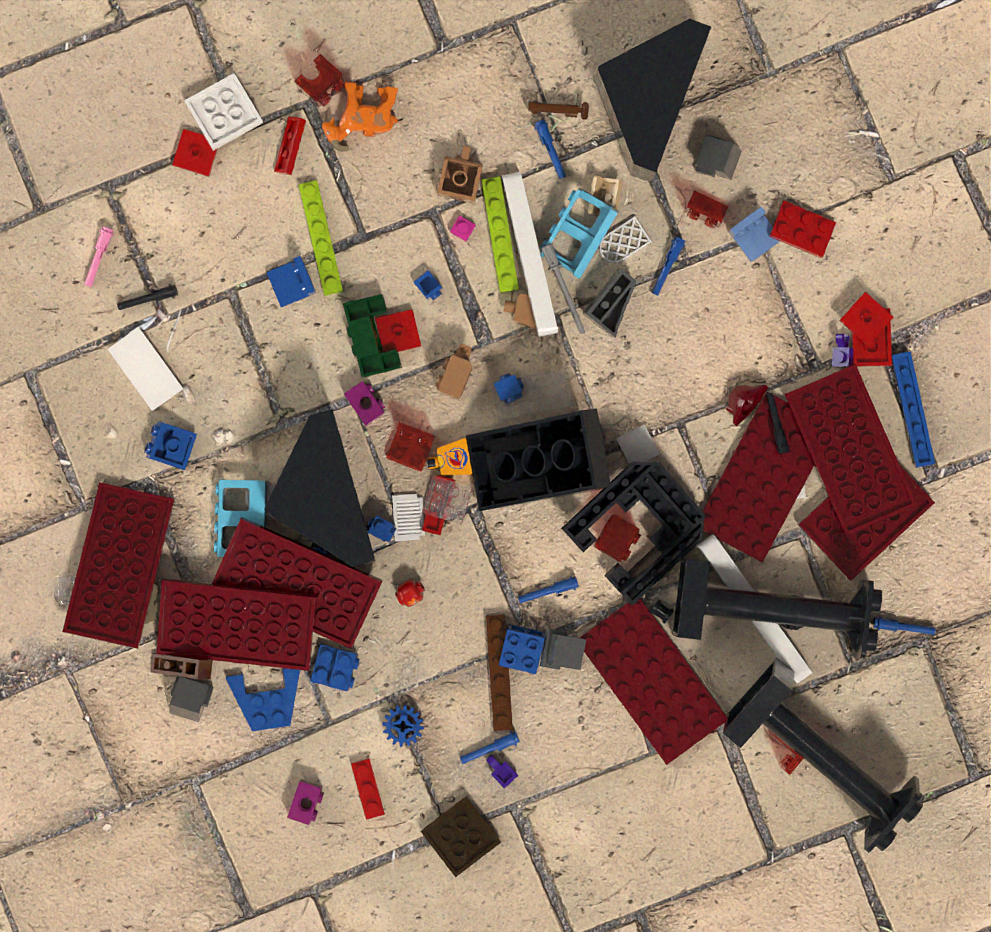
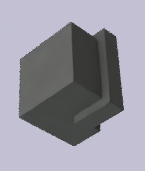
M706 135L696 161L695 171L711 177H715L716 174L719 177L732 180L742 151L734 143Z
M547 628L540 666L560 670V667L581 670L586 640L568 636L565 631Z
M177 676L171 692L172 698L169 704V713L199 723L204 707H208L214 688Z

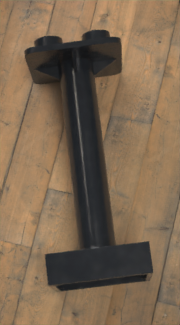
M681 559L672 633L676 637L701 640L704 615L844 631L847 633L852 644L851 656L865 659L866 651H876L878 629L870 628L869 625L871 612L880 613L882 590L874 589V581L859 580L858 592L850 603L707 586L710 562Z
M776 658L727 713L723 734L742 748L763 724L871 815L870 824L865 829L864 850L869 853L877 847L884 851L897 835L893 829L898 821L903 818L909 823L923 807V804L919 802L922 797L919 778L913 776L900 791L889 793L782 703L792 691L795 672Z

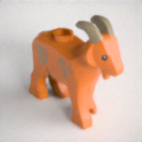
M345 82L347 105L339 126L335 125L334 117H332L330 122L322 124V129L331 145L337 151L345 152L349 150V146L341 145L340 142L353 131L363 132V136L374 137V134H383L390 131L394 123H398L397 118L391 115V109L395 104L398 93L397 87L386 86L385 88H377L381 102L378 107L362 105L364 86H356V83Z

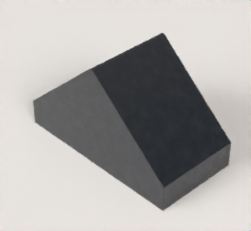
M689 18L598 66L595 84L631 176L649 183L653 182L711 26Z
M597 408L466 435L479 511L581 494L611 487Z
M333 410L309 415L264 510L352 567L374 562L376 560Z

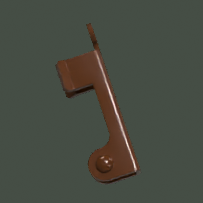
M532 101L529 102L528 111L532 114H537V112L565 114V117L575 118L578 113H581V118L586 120L588 118L589 104L584 102L581 108H579L578 105H560Z

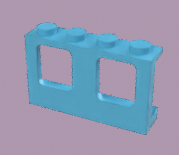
M578 188L577 191L573 190L568 198L570 204L567 208H562L558 215L561 218L558 225L553 224L549 231L551 234L548 241L544 240L539 250L542 251V246L552 244L559 231H563L579 240L582 245L572 261L557 253L555 254L558 261L562 263V267L574 273L573 276L580 279L619 210L587 191ZM578 198L586 200L601 211L591 228L584 226L569 216ZM543 251L540 254L541 257L545 256Z
M219 480V484H216L215 491L216 495H219V503H215V514H218V522H215V533H218V541L214 542V553H217V557H224L227 550L223 548L224 526H237L241 517L266 527V512L264 508L267 503V481ZM225 488H248L250 491L249 510H224Z

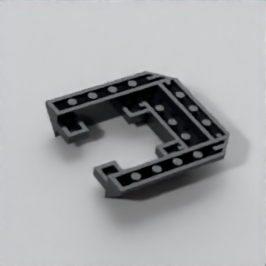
M632 461L610 482L611 487L603 488L561 528L584 553L597 540L588 529L614 504L617 503L625 513L638 501L647 508L659 522L646 536L655 546L628 572L617 563L604 575L631 605L637 602L702 540L704 512L658 461Z

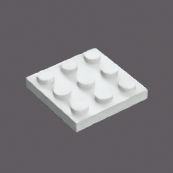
M235 73L184 100L213 151L263 123Z

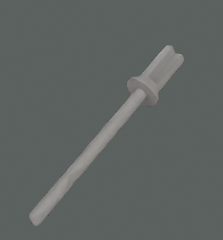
M551 243L542 246V251L549 266L548 271L554 270L580 334H584V327L559 270L562 263L558 261Z

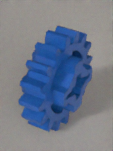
M399 705L396 706L395 712L390 709L391 716L385 715L388 721L382 723L383 726H387V729L383 730V733L389 734L386 739L392 738V744L395 745L396 742H399L400 747L405 742L407 746H410L411 740L416 743V736H422L419 730L424 729V726L420 725L424 720L418 719L420 712L413 713L414 707L407 710V705H404L403 709H400ZM401 713L400 719L391 721L395 715ZM408 714L414 718L416 723L410 722ZM402 721H405L406 725L412 727L405 728V730L402 731L401 727H398L397 725L401 724ZM391 728L399 733L398 737L392 733ZM409 731H415L411 737L406 738V734Z

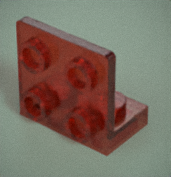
M694 190L684 212L688 213L687 217L695 221L700 219L704 221V225L714 229L715 227L719 228L722 224L729 206Z
M399 422L386 458L422 472L435 435Z
M770 731L769 733L792 752L791 755L787 754L780 762L782 764L780 768L790 775L804 758Z

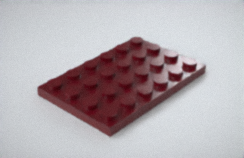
M902 467V472L917 506L845 536L830 499L827 497L798 524L849 581H852L935 503Z

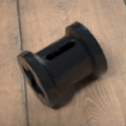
M658 599L649 613L659 617L662 623L665 624L674 612V609L667 608Z

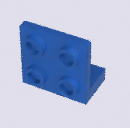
M301 256L293 258V262L267 272L281 307L316 294Z
M508 624L499 665L536 674L546 632Z

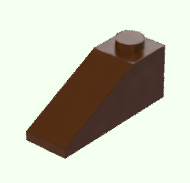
M152 653L150 672L192 679H211L213 660Z

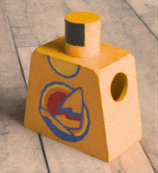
M466 438L437 448L438 456L427 458L428 469L440 468L441 475H472Z

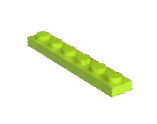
M501 177L482 179L500 293L519 290Z
M318 181L298 184L324 296L342 293L343 288Z

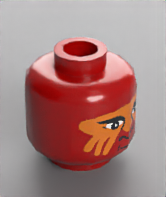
M408 579L398 585L395 595L402 606L411 607L423 600L425 588L420 581Z

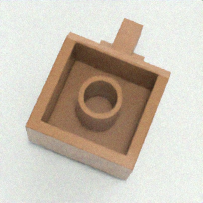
M463 146L462 155H457L456 158L445 156L437 191L438 196L475 204L483 164L473 162L474 158H469L471 147Z
M461 344L455 355H451V358H446L443 365L445 373L443 376L439 375L436 383L438 393L460 401L472 371V365L469 361L471 347Z

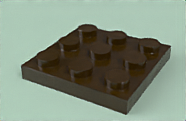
M467 796L420 831L455 878L501 843V840Z

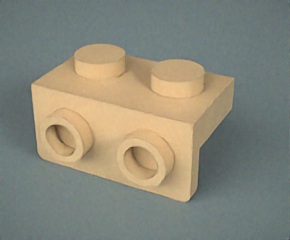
M594 176L591 183V194L618 209L623 181ZM588 202V213L598 217L601 212L600 209Z

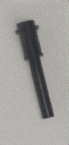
M169 284L167 287L153 290V293L119 302L117 307L119 310L154 300L158 302L171 297L174 299L175 296H178V290L175 284Z
M768 393L766 398L775 430L773 432L777 446L775 450L778 451V454L788 453L791 446H788L785 429H782L774 394Z

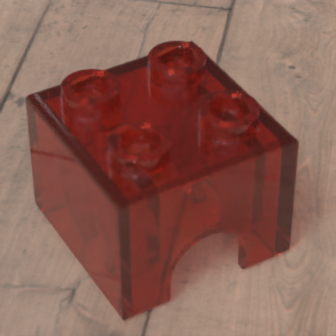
M319 54L313 60L316 64L315 68L320 72L319 76L309 80L300 74L295 80L297 89L318 108L321 105L325 107L330 102L332 93L334 91L338 93L344 86L342 73L322 54Z
M613 514L593 547L617 562L626 561L631 553L628 550L631 544L636 545L641 537V534H639L640 529L618 515Z

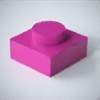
M459 215L450 233L467 242L476 225Z

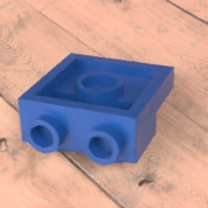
M158 421L157 425L154 424L151 429L152 441L151 443L148 442L145 447L144 453L147 454L146 458L185 470L197 434Z
M320 644L310 682L343 691L353 688L355 677H352L353 669L357 670L360 661L357 658V653Z

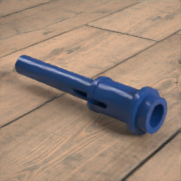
M544 119L535 123L534 130H537L542 145L546 146L559 179L567 177L552 141L554 139L548 129V122L546 123Z
M676 236L674 240H671V247L665 256L667 260L651 292L654 295H659L673 263L677 262L682 248L686 246L684 245L685 240Z
M570 576L568 579L554 582L552 586L518 596L519 603H524L555 592L559 594L571 589L576 590L579 585L576 576Z
M881 616L874 617L873 628L878 629V631L880 629L894 632L904 630L935 635L936 631L935 627L901 623L897 619L881 618Z
M511 731L509 732L510 734L497 740L495 739L494 743L461 756L462 764L495 750L501 751L512 745L517 746L520 740L516 731L513 733Z

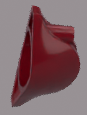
M763 384L756 387L740 385L731 391L728 399L729 405L726 407V410L733 415V424L736 427L758 405L768 389L766 385Z

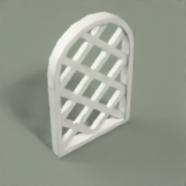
M634 216L608 233L600 243L599 251L606 261L619 263L652 241ZM633 220V222H632V227H630V226H625L626 224H628L629 222H631V221ZM635 221H636V223L638 224V226H639L640 228H635V227H634ZM621 228L620 234L614 233ZM624 228L631 229L630 236L623 235ZM633 230L640 231L639 238L632 237ZM642 232L646 236L647 240L641 239ZM610 235V240L605 241V239ZM613 235L620 236L619 243L611 242ZM622 237L629 238L628 245L621 244ZM631 239L638 240L637 247L630 246ZM640 241L647 242V243H645L644 245H642L641 247H639V246H640ZM602 243L609 244L607 250L601 249ZM611 244L618 246L617 253L610 251ZM620 246L627 248L626 254L619 253ZM629 248L636 249L628 255ZM609 254L616 255L615 261L608 259ZM618 255L624 257L617 261Z

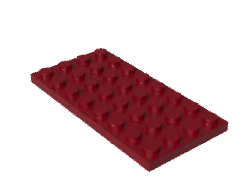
M856 364L784 394L845 536L917 506Z
M769 392L765 393L703 509L705 514L703 531L705 533L713 534L720 541L763 563L814 467V462L788 402L774 395L782 429H785L788 446H791L788 453L778 454V451L775 450L777 449L773 434L775 430L766 394Z
M99 482L62 630L63 633L139 649L174 506V499Z
M241 517L212 584L316 595L313 632L352 649L383 580Z
M163 578L157 654L309 671L316 595Z
M639 599L633 605L629 602L580 638L586 640L584 653L659 756L668 765L724 724L726 715L653 615L649 613L650 611Z

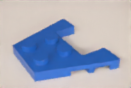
M283 668L284 689L250 694L246 693L244 674L226 677V681L251 731L291 726L300 670Z

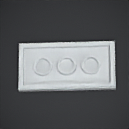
M139 327L108 348L110 354L152 411L184 389Z

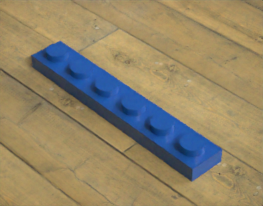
M911 351L892 355V364L915 468L935 464Z

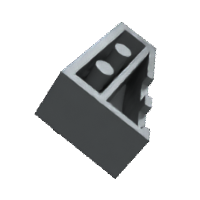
M617 269L582 314L611 338H616L636 280L623 269Z

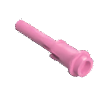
M102 227V230H99L101 233L95 246L97 250L84 285L92 287L103 253L107 252L111 236H114V230Z

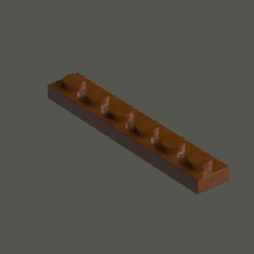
M505 614L486 616L493 727L494 731L513 730L509 668L499 665L506 637Z

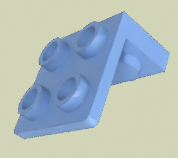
M762 206L729 231L751 262L780 242L769 237L773 226L764 216L766 212Z

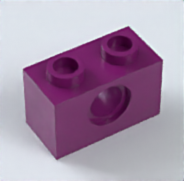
M362 381L344 393V395L365 426H368L385 414L383 409L386 407L380 399L375 400L372 395L375 391L370 384H364ZM365 397L371 399V405L368 408L361 406V400Z
M300 780L287 818L307 825L311 821L315 822L318 813L315 810L317 803L321 804L324 792H321L322 786ZM309 798L312 806L309 808L303 807L302 799Z

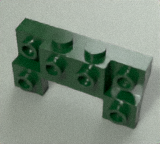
M379 294L343 303L349 326L347 327V334L349 338H352L353 345L351 349L353 355L357 357L362 378L401 369L402 364L397 349L383 353L374 316L388 313L384 295Z

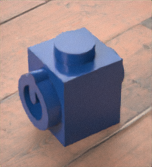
M508 373L499 377L500 381L494 383L500 401H505V404L523 397L521 389L524 388L520 377L516 378L515 375L511 376Z
M377 515L375 519L371 517L366 527L369 529L368 533L384 542H390L397 529L394 527V524Z

